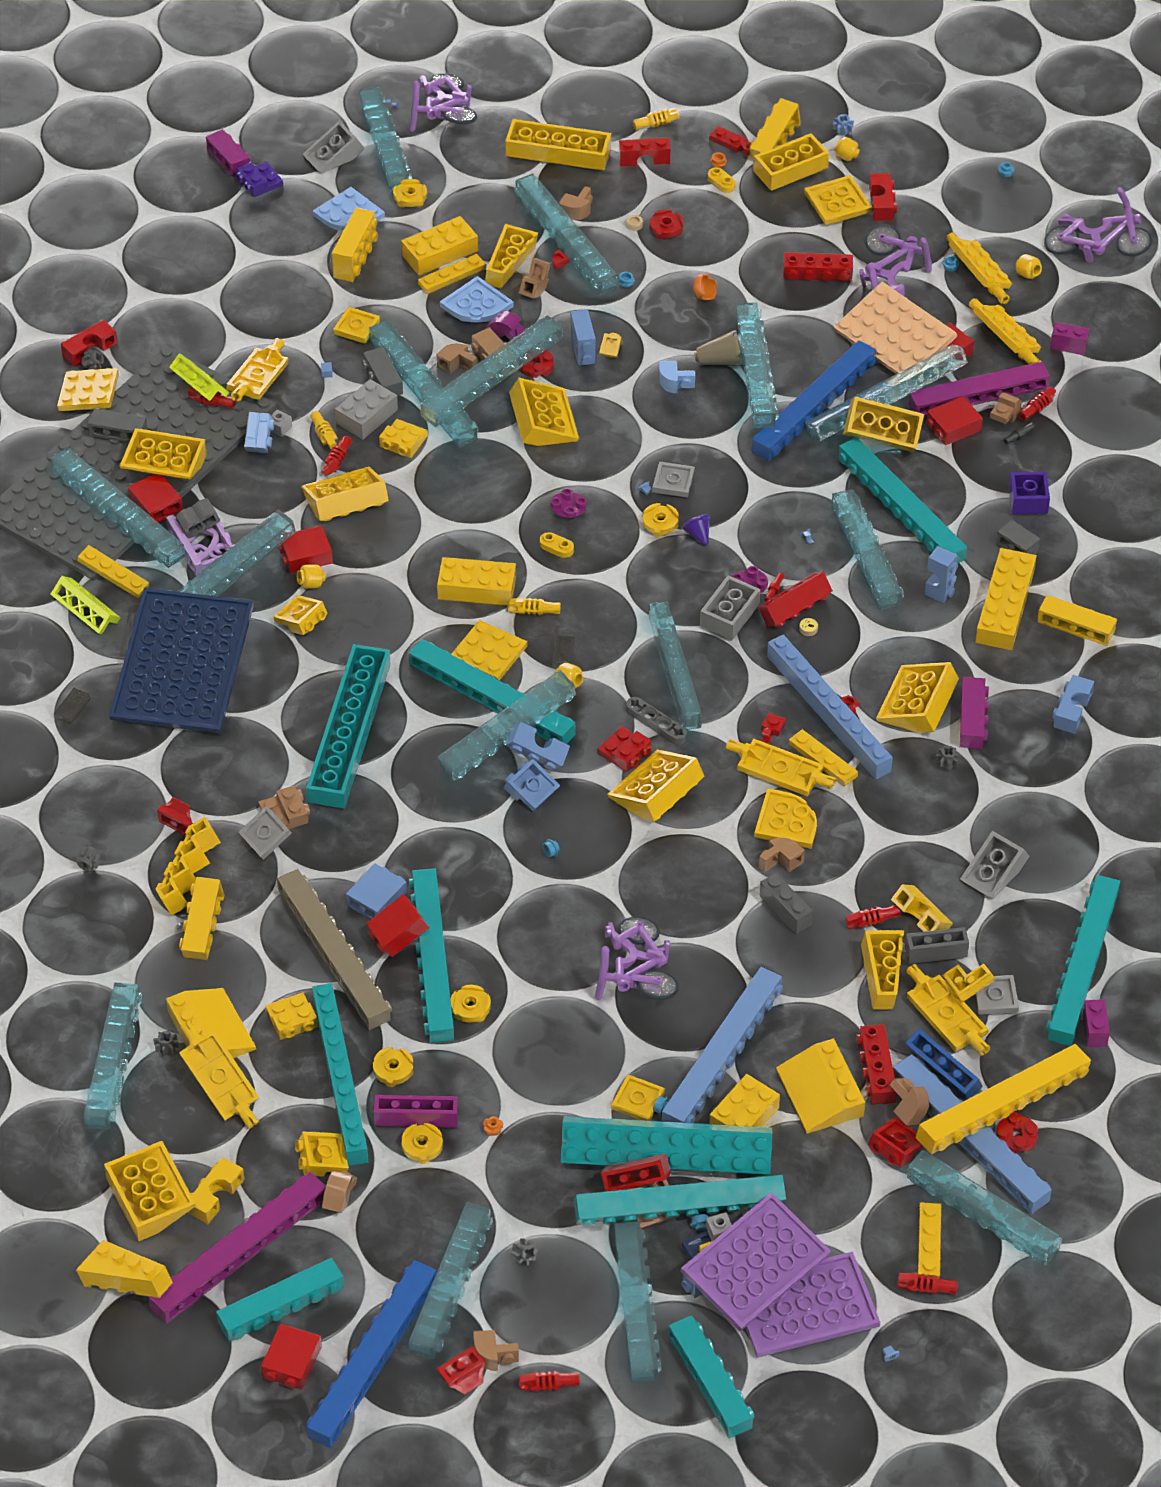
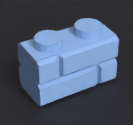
M249 412L244 445L246 451L268 453V448L272 446L270 430H274V420H272L270 414Z

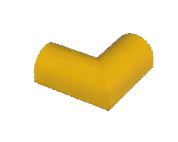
M958 964L942 975L961 1001H966L995 981L993 974L985 964L980 965L969 974H966Z

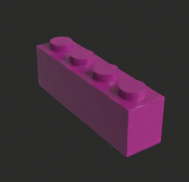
M963 677L960 747L983 749V741H987L988 730H984V726H988V715H985V712H988L989 701H985V697L988 698L989 686H985L986 678Z
M375 1095V1126L409 1127L413 1124L419 1126L429 1123L436 1127L458 1128V1097Z

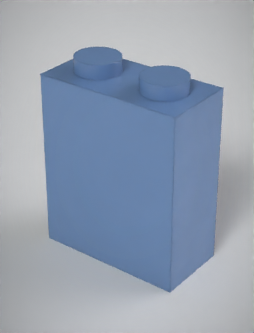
M588 309L570 311V337L578 366L595 364L596 338Z
M374 863L346 893L347 906L371 920L401 895H406L407 884L401 876H396L389 872L387 868Z

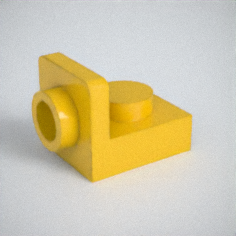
M604 333L599 354L617 358L620 345L622 346L623 344L622 337L616 333Z

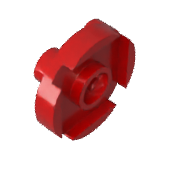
M663 209L653 214V217L650 218L649 227L658 239L680 236L684 227V219L678 212L675 214L672 213V210Z
M530 346L528 350L520 355L519 367L521 372L528 377L538 378V375H543L544 377L553 371L554 356L547 350Z
M1014 1112L999 1122L996 1135L1000 1140L1005 1141L1013 1153L1017 1154V1151H1024L1025 1153L1033 1149L1037 1143L1038 1126L1031 1119ZM1015 1131H1018L1021 1133L1022 1136L1017 1135L1015 1137L1013 1136V1134Z

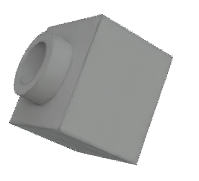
M276 410L271 415L272 420H274V430H270V432L283 437L292 427V417Z
M727 1213L706 1218V1229L711 1241L718 1238L732 1226Z

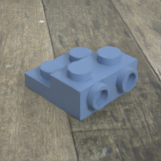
M532 759L528 763L523 762L518 767V772L515 775L511 773L505 779L506 784L503 788L516 801L521 799L534 811L560 785Z

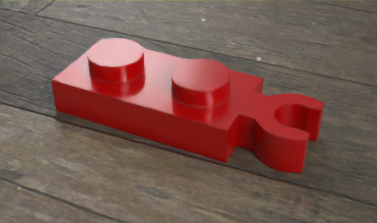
M720 126L709 135V140L737 153L741 150L745 155H750L749 148L752 142H746L747 138Z

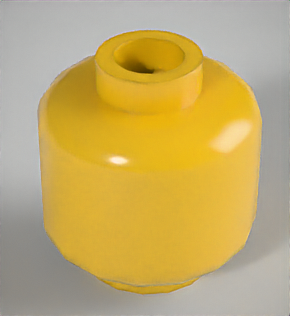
M848 137L839 138L834 149L836 156L847 162H850L852 158L856 159L860 150L857 149L858 143Z
M1024 254L1016 261V271L1022 277L1033 279L1041 273V262L1034 256Z
M303 565L297 572V582L304 589L320 588L326 579L325 571H322L319 565Z
M563 663L555 671L556 683L561 687L573 690L583 682L582 670L578 666Z

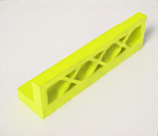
M180 353L169 366L170 369L210 401L217 391L226 397L229 394L225 388Z
M61 576L51 592L54 598L98 634H103L109 622L117 624L121 618L72 578ZM62 586H64L66 596L61 597L58 593ZM72 597L78 598V606H72ZM84 607H90L89 616H84ZM101 616L104 620L98 627L96 625V617Z

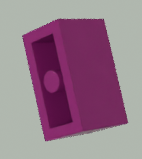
M1055 322L1050 349L1084 356L1088 345L1090 329Z
M1085 1000L1082 1016L1087 1047H1107L1110 1031L1105 1000Z

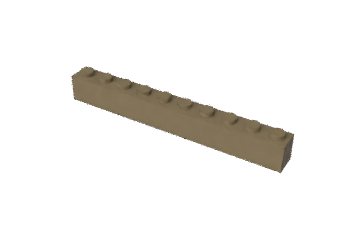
M296 869L278 877V891L367 1028L371 1030L391 1021L390 1012L392 1008L388 1000L385 1001L383 999L381 989L373 984L371 974L364 970L362 960L354 955L355 952L352 945L347 944L343 931L337 929L333 916L327 914L325 904L323 902L320 903L316 890L310 888L306 875H302L299 869Z

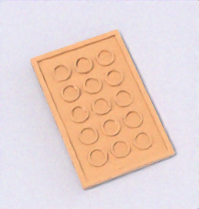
M881 282L834 326V330L851 343L855 344L860 340L876 349V360L906 382L913 379L957 337L955 331L884 282Z

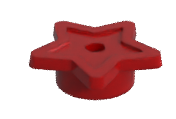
M849 695L844 696L841 700L846 705H850L848 708L856 714V707L860 705V701H856L854 697Z

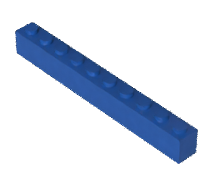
M860 340L857 341L752 439V452L768 461L777 456L780 450L788 446L795 436H799L801 431L806 426H809L817 416H820L827 406H831L838 396H841L849 386L854 384L858 377L863 376L865 371L875 364L876 349Z
M415 1260L410 1267L407 1266L405 1268L400 1283L397 1282L395 1284L391 1297L386 1299L382 1305V1311L373 1318L369 1331L362 1335L359 1347L352 1351L349 1358L350 1361L341 1368L337 1381L330 1385L325 1400L322 1399L319 1402L316 1414L308 1419L306 1428L309 1439L330 1449L332 1448L437 1283V1270Z

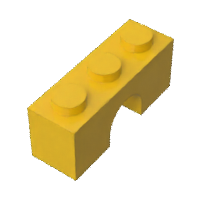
M902 884L891 899L903 912L910 913L919 919L917 926L923 932L949 929L953 924L914 885Z
M222 1157L218 1163L212 1166L207 1177L201 1179L194 1193H190L196 1206L188 1211L187 1214L208 1225L220 1211L219 1198L213 1194L217 1191H226L233 1195L244 1181L243 1168Z

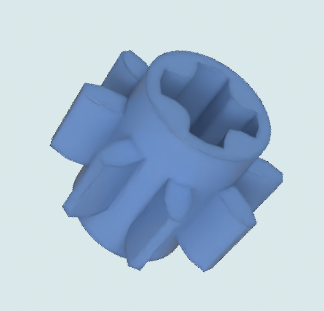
M841 114L838 118H834L833 129H837V134L847 135L849 132H852L854 120H850L848 115Z

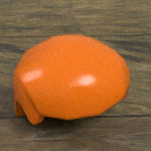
M699 274L693 282V293L699 300H712L716 296V281L713 278H709V274Z

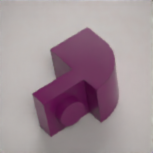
M509 311L497 314L486 326L499 338L506 335L516 347L520 346L530 335L519 323L521 318Z

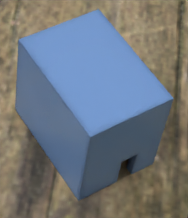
M331 362L321 363L322 378L333 377Z

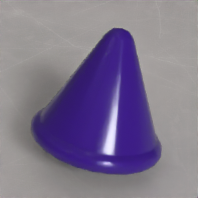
M710 515L697 516L682 526V530L686 531L703 546H707L709 543Z

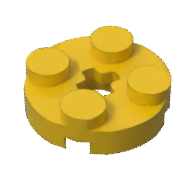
M405 179L400 181L397 187L396 185L394 186L393 198L397 202L398 207H421L427 198V188L424 184H420L418 180Z
M656 503L644 510L642 523L644 528L653 533L655 537H662L678 528L679 516L673 506L668 504L660 506V503Z
M477 985L461 987V990L455 991L450 999L453 1017L464 1022L484 1021L491 1008L489 994L487 995L484 989ZM469 1001H473L474 1005L468 1006L466 1004H468Z
M384 1048L375 1055L373 1073L387 1087H394L404 1083L413 1075V1058L405 1049ZM389 1064H397V1068L392 1069Z
M424 1123V1125L419 1126L413 1124L402 1135V1151L409 1159L418 1161L420 1164H427L441 1153L443 1148L442 1134L432 1124ZM426 1140V1144L419 1145L418 1141Z

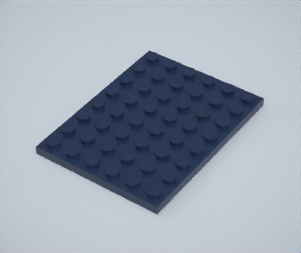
M144 588L109 714L110 720L221 733L254 607L253 600Z

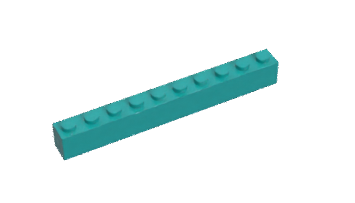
M857 437L839 446L838 458L840 462L845 464L851 473L856 475L861 483L866 485L872 494L877 496L883 505L888 507L894 516L899 518L905 527L911 530L930 552H933L939 546L956 554V563L966 560L967 546Z
M421 639L409 652L410 666L514 723L521 721L537 729L535 734L547 741L555 738L567 744L575 736V722L572 719L559 714L554 709L546 707L537 700L535 701L525 693L513 689L510 685L504 684L494 676L482 672L479 668L471 666L463 659L451 655L448 651L438 648L433 643Z
M436 868L412 870L413 878L409 879L410 890H414V894H411V902L430 927L419 936V941L416 942V953L421 954V957L417 958L418 970H422L423 973L419 974L420 986H424V990H421V1001L426 1002V1006L422 1007L423 1019L427 1018L428 1023H424L425 1035H429L430 1043L454 1041Z
M1097 875L1096 881L1090 884L1089 893H1091V897H1086L1084 908L1087 910L1081 913L1079 923L1082 926L1077 927L1075 933L1077 942H1072L1070 954L1073 955L1072 958H1067L1065 969H1068V971L1062 974L1060 984L1063 987L1057 990L1055 1000H1058V1003L1053 1004L1051 1010L1053 1019H1048L1046 1031L1049 1032L1048 1040L1072 1046L1084 1007V1001L1089 991L1118 896L1120 880Z
M328 983L312 986L313 1001L348 1166L368 1163V1149L333 985Z
M783 1175L578 1194L574 1197L573 1202L576 1224H582L586 1227L595 1225V1222L613 1224L616 1223V1220L634 1222L637 1221L636 1218L644 1217L645 1220H655L657 1216L664 1215L665 1218L678 1217V1214L685 1213L686 1216H696L699 1214L698 1212L716 1214L719 1213V1210L726 1209L727 1212L740 1211V1208L747 1207L748 1210H751L771 1192L782 1203L786 1200Z

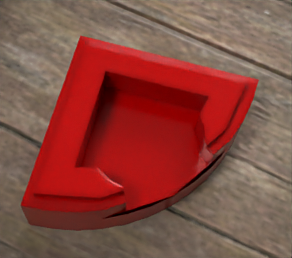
M559 249L552 258V265L555 270L569 263V258Z

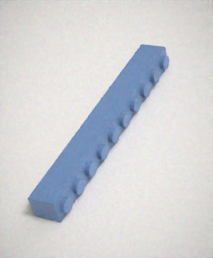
M784 634L769 641L767 650L769 660L876 780L890 773L893 757Z
M763 967L759 968L663 1109L662 1122L694 1123L695 1116L703 1110L706 1099L712 1097L716 1084L722 1082L725 1071L734 1064L737 1053L740 1054L743 1051L745 1041L751 1039L754 1028L757 1024H761L766 1010L769 1011L771 1009L774 998L780 996L783 990L782 976Z
M912 1054L893 1067L895 1079L907 1078L913 1082L914 1087L924 1086L929 1096L927 1113L932 1118L963 1102L952 1093L948 1086H944L938 1077L925 1067L920 1059H916ZM989 1126L979 1129L977 1133L970 1134L958 1142L1030 1214H1033L1050 1201L1052 1190L1049 1184L1042 1181L1036 1175V1172L1022 1161L1018 1154H1014L1008 1148L1005 1141L1000 1140Z

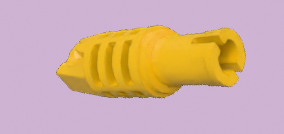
M667 108L648 113L644 118L633 120L634 129L654 128L655 126L658 127L659 125L671 123L672 120L679 118V112L676 108L670 110Z
M319 411L312 412L310 417L315 425V432L323 445L328 444L330 449L337 445L335 440L338 437L329 422L323 419Z
M512 598L509 600V612L528 613V615H543V613L560 614V602H544L542 599Z

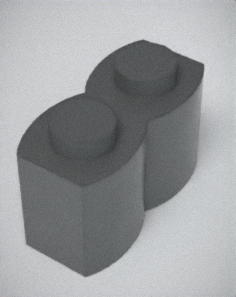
M208 498L199 500L192 507L183 509L176 515L188 538L200 534L204 529L210 528L220 521Z

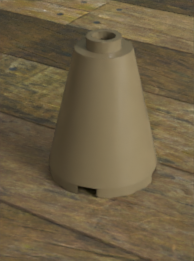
M731 331L697 347V351L694 352L696 362H700V365L744 364L740 342L737 339V331Z

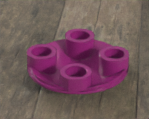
M565 488L562 492L552 497L550 507L559 516L573 518L584 513L587 500L585 497L574 493L571 489Z
M750 566L748 569L732 575L733 578L759 588L760 594L768 586L767 576L759 571L756 566Z

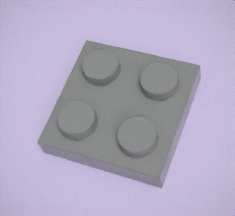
M659 461L652 492L688 498L695 467Z
M265 806L239 831V834L263 860L292 833L268 806Z
M1013 975L994 976V982L975 994L978 1015L1019 1012Z

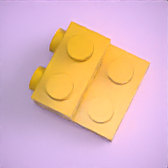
M396 419L392 426L388 425L379 436L380 447L412 458L427 438L428 430Z
M296 595L273 616L275 623L288 626L290 632L304 635L312 631L316 623L325 619L327 611L323 601Z
M303 992L265 1005L280 1040L291 1038L294 1035L305 1031L308 1032L318 1027L317 1016Z
M302 1132L300 1138L296 1140L295 1151L300 1152L298 1166L299 1169L303 1170L304 1176L309 1172L315 1176H324L326 1172H332L333 1170L347 1172L349 1167L342 1134Z

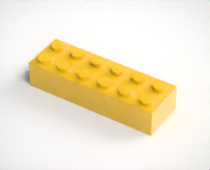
M513 119L505 141L506 156L605 170L611 150V133Z
M1000 548L978 623L975 643L1007 650L1013 649L1035 571L1037 555Z

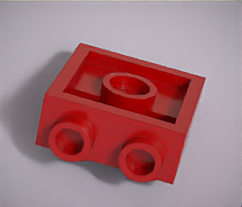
M621 726L597 748V753L625 772H628L644 756L649 755L652 750L651 739L638 731L632 733Z
M896 1117L874 1131L868 1143V1146H870L874 1153L883 1155L891 1165H897L900 1168L913 1159L914 1154L924 1147L916 1139L917 1131L906 1126L904 1122Z

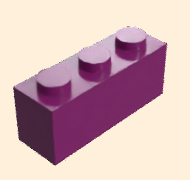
M223 129L206 136L207 150L232 177L236 176L238 167L246 165L251 161L248 153H245L241 146L232 139V136Z

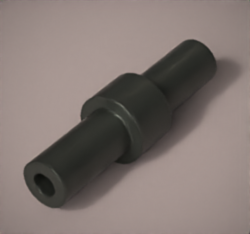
M1030 423L1023 428L1015 429L1012 434L1003 439L1004 443L1009 444L1016 439L1020 440L1025 437L1026 433L1034 430L1035 425Z

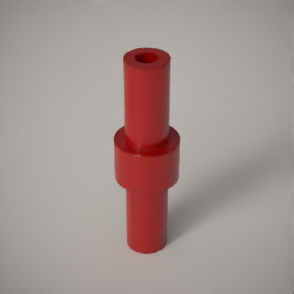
M778 573L775 580L770 583L768 593L764 598L765 602L778 594L781 588L780 584L784 579L783 573Z

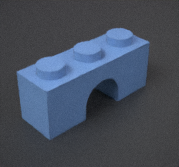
M939 546L928 557L927 570L933 574L926 582L925 595L944 604L955 593L954 583L957 578L955 571L958 563H956V554Z
M1072 675L1070 682L1066 681L1063 691L1065 693L1060 695L1058 700L1059 707L1055 708L1052 714L1054 728L1076 733L1081 722L1083 708L1075 705L1087 707L1093 694L1094 681Z
M521 721L512 726L505 745L511 748L512 752L523 754L529 760L534 759L549 770H556L563 766L570 747L569 745L552 738L545 742L544 748H541L535 742L537 729Z

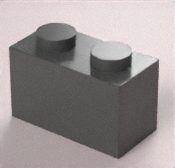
M1011 520L998 531L996 544L1004 549L1034 555L1039 551L1040 538L1022 525Z

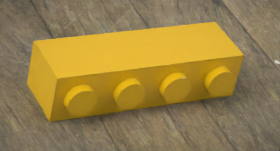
M1047 595L1039 609L1037 622L1108 646L1115 632L1117 619Z

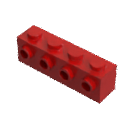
M784 252L783 279L852 281L853 254Z
M824 571L814 572L758 606V609L767 627L775 626L777 628L784 625L786 619H793L799 616L801 610L812 608L814 602H820L828 598L827 595L833 592Z
M885 1024L860 1026V1034L856 1035L857 1047H861V1051H859L860 1063H864L865 1067L862 1068L863 1080H867L868 1084L865 1086L866 1097H870L871 1105L896 1103L897 1092L890 1086L895 1077Z

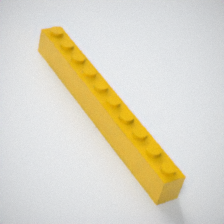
M1074 1044L919 1124L916 1139L930 1154L943 1151L954 1142L958 1143L964 1137L977 1133L979 1129L991 1126L998 1119L1008 1117L1012 1112L1023 1109L1031 1102H1037L1044 1095L1054 1093L1058 1088L1069 1085L1077 1078H1083L1089 1072L1088 1068L1091 1059Z

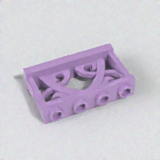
M170 515L166 517L168 531L196 578L203 576L204 572L237 562L238 549L235 544L232 545L228 532H224L221 521L201 532L213 537L209 547L206 548L201 544H190L195 540L196 536L188 538L176 516ZM225 549L227 553L222 554L219 550Z

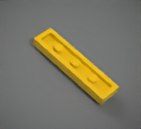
M475 254L418 279V285L426 294H429L486 269V263L478 254Z
M90 545L78 556V562L136 598L143 594L144 588L149 587L148 581Z
M803 729L789 739L790 746L807 759L823 764V771L831 777H835L836 781L844 787L858 777L856 769Z
M920 1203L918 1275L924 1274V1276L930 1274L932 1277L937 1275L940 1279L941 1204Z

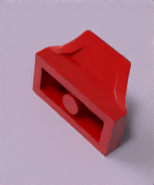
M174 797L157 809L159 822L186 835L185 832L188 826L193 824L189 805Z
M474 1346L438 1367L437 1373L449 1387L455 1388L465 1395L484 1383L483 1369L485 1361L477 1353Z

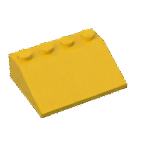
M518 378L509 394L522 442L535 446L578 441L579 436L565 388Z
M135 428L121 461L120 468L191 479L201 469L206 458L205 439Z
M370 467L301 486L314 515L320 521H330L332 517L347 516L350 512L364 511L367 507L381 506L384 502L389 501L385 481Z
M951 662L901 665L876 720L916 733L934 732L959 680Z
M657 749L607 795L639 818L655 822L668 809L672 808L680 798L684 797L692 787L696 786L704 777L697 758Z
M223 988L183 991L166 998L168 1014L186 1047L189 1046V1040L179 1027L183 1024L186 1025V1022L191 1020L200 1035L204 1036L214 1030L233 1059L256 1050L254 1042Z
M834 1039L814 1044L776 1067V1071L806 1134L864 1116V1098Z
M163 1141L104 1164L106 1179L138 1241L160 1233L196 1206Z

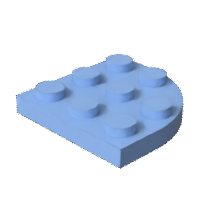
M350 187L314 209L313 216L326 226L342 231L345 229L355 208L374 211L377 222L385 217V212Z
M477 276L441 300L440 307L461 321L486 322L491 321L497 314L513 308L514 302Z

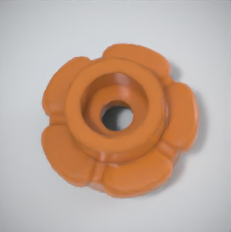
M714 153L710 162L712 166L721 168L725 166L727 159L723 153Z
M495 1116L485 1119L483 1122L484 1131L490 1136L498 1135L501 1132V1128H503L502 1120Z

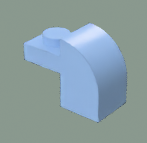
M659 361V383L664 390L670 393H677L678 388H695V371H677V361Z

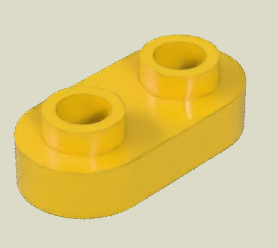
M715 167L708 171V181L721 192L731 193L735 190L736 181L724 170Z
M550 532L541 535L540 547L543 550L562 558L573 555L574 544L572 541Z

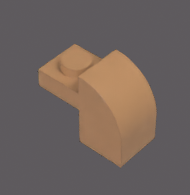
M585 186L578 197L565 193L559 202V217L569 220L586 218L590 214V205L593 200L591 188Z
M533 258L529 274L522 278L519 293L531 298L540 297L549 281L547 276L551 263Z
M460 343L450 344L436 354L437 367L449 374L453 373L459 366L472 374L477 371V357L468 353L467 345Z
M1002 393L999 396V402L990 413V418L1007 424L1008 421L1013 423L1021 411L1022 400L1007 393Z
M789 838L772 839L769 841V850H765L760 855L759 868L766 872L780 863L790 872L804 863L805 850Z
M907 1078L894 1079L890 1086L903 1099L894 1112L906 1126L918 1125L929 1108V1096L924 1086L914 1087L913 1082Z
M333 1170L325 1188L322 1208L342 1213L348 1207L350 1191L356 1186L357 1177L349 1172Z
M495 1330L473 1331L474 1348L484 1359L485 1369L498 1371V1363L512 1364L513 1362H519L518 1343L496 1345Z

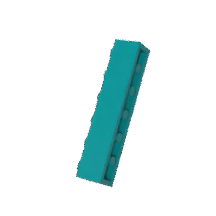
M329 1258L216 1311L218 1324L229 1342L241 1339L247 1333L260 1330L273 1321H279L292 1312H298L311 1303H317L330 1294L338 1293L344 1288L343 1275L334 1260Z
M691 1315L670 1324V1340L728 1438L752 1429L754 1413L749 1406L745 1405L742 1392L739 1389L736 1390L733 1385L734 1381L729 1372L726 1373L721 1357L715 1355L712 1342L709 1338H705L700 1322H696Z

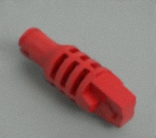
M192 386L189 387L187 392L189 399L208 404L209 406H224L234 409L236 401L231 397L222 395L219 391L216 392L211 401Z
M1050 387L1044 392L1041 391L1027 402V406L1019 412V419L1025 422L1033 414H1039L1053 402L1056 390Z
M349 436L342 437L338 445L334 446L326 457L325 465L321 471L325 477L332 474L333 471L335 473L347 456V449L352 443V439Z
M897 905L886 908L877 906L869 908V910L864 909V912L860 910L847 915L845 923L848 929L866 928V925L870 927L872 924L877 925V923L882 924L884 920L900 917V908Z
M899 1273L897 1285L899 1288L913 1292L917 1290L919 1293L924 1291L926 1294L932 1292L931 1294L943 1292L956 1295L958 1281L939 1279L937 1275L932 1277L930 1274L924 1276V1274L918 1275V1273Z
M542 1371V1373L534 1372L519 1376L520 1390L539 1392L540 1390L546 1391V1389H549V1391H552V1389L558 1390L560 1387L580 1386L579 1372L559 1373L554 1371L551 1373V1371H548V1373H545V1371Z

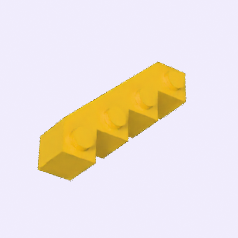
M206 817L188 826L185 832L187 836L184 841H180L174 853L176 855L174 861L169 862L164 872L165 878L163 882L158 883L156 887L157 893L171 915L187 907L188 903L183 894L190 891L192 884H195L196 877L193 873L210 864L205 852L221 843Z

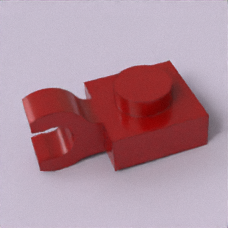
M768 713L761 725L762 735H764L761 742L769 744L773 735L779 736L786 724V718Z

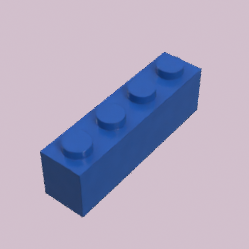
M920 1028L906 1042L911 1053L966 1099L975 1096L983 1087L977 1076Z

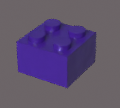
M1010 472L1008 488L1012 514L1048 513L1050 493L1047 472Z

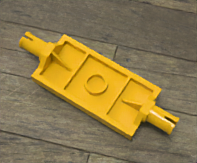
M949 233L946 237V240L949 241L948 245L984 287H988V291L994 294L1001 304H1006L1010 297L1003 289H1009L1012 285L1008 276L1001 271L999 265L990 258L989 253L983 250L978 241L960 239L956 233Z
M972 299L969 302V307L973 309V312L1009 348L1018 353V357L1025 360L1028 364L1041 362L1033 354L1038 353L1041 349L1037 340L1030 336L1025 328L1019 326L1015 319L1005 312L1002 306L983 305L978 299Z
M276 338L265 349L256 348L227 383V390L232 391L231 398L234 401H240L244 395L260 400L288 364V358L282 356L279 352L285 345L284 340Z
M730 738L726 744V750L741 755V760L737 765L738 771L808 797L816 784L831 790L835 785V777L833 778L822 773L823 764L753 739L751 744H743Z
M916 964L910 966L906 973L916 982V986L913 990L907 992V998L949 1046L957 1052L971 1044L980 1056L988 1053L990 1046L986 1044L982 1037L988 1034L989 1029L964 1001L959 999L940 975L931 978L928 975L925 976Z
M191 1020L187 1021L186 1025H181L179 1028L189 1040V1046L179 1052V1055L224 1121L239 1114L248 1129L252 1128L253 1124L254 1126L257 1125L259 1120H257L249 1107L260 1097L215 1031L213 1030L203 1036L198 1033Z

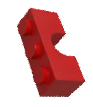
M669 137L619 140L620 167L637 166L638 158L644 155L651 156L654 165L670 164L671 147Z
M870 173L869 190L870 198H873V221L893 220L894 213H897V203H894L896 201V192L892 191L894 190V180H891L890 173Z
M102 320L62 342V356L71 365L76 367L82 364V357L85 356L84 352L88 351L87 348L95 346L105 351L118 344L116 330L105 320Z

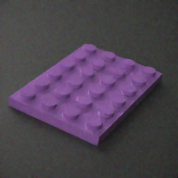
M771 1192L681 1268V1272L739 1331H742L830 1255L831 1250Z
M852 1251L824 1259L747 1325L746 1329L758 1358L880 1327V1320Z

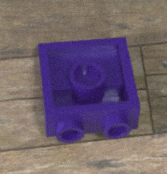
M267 161L256 166L250 162L237 168L236 178L238 182L242 183L245 190L250 192L254 198L283 186L282 178Z

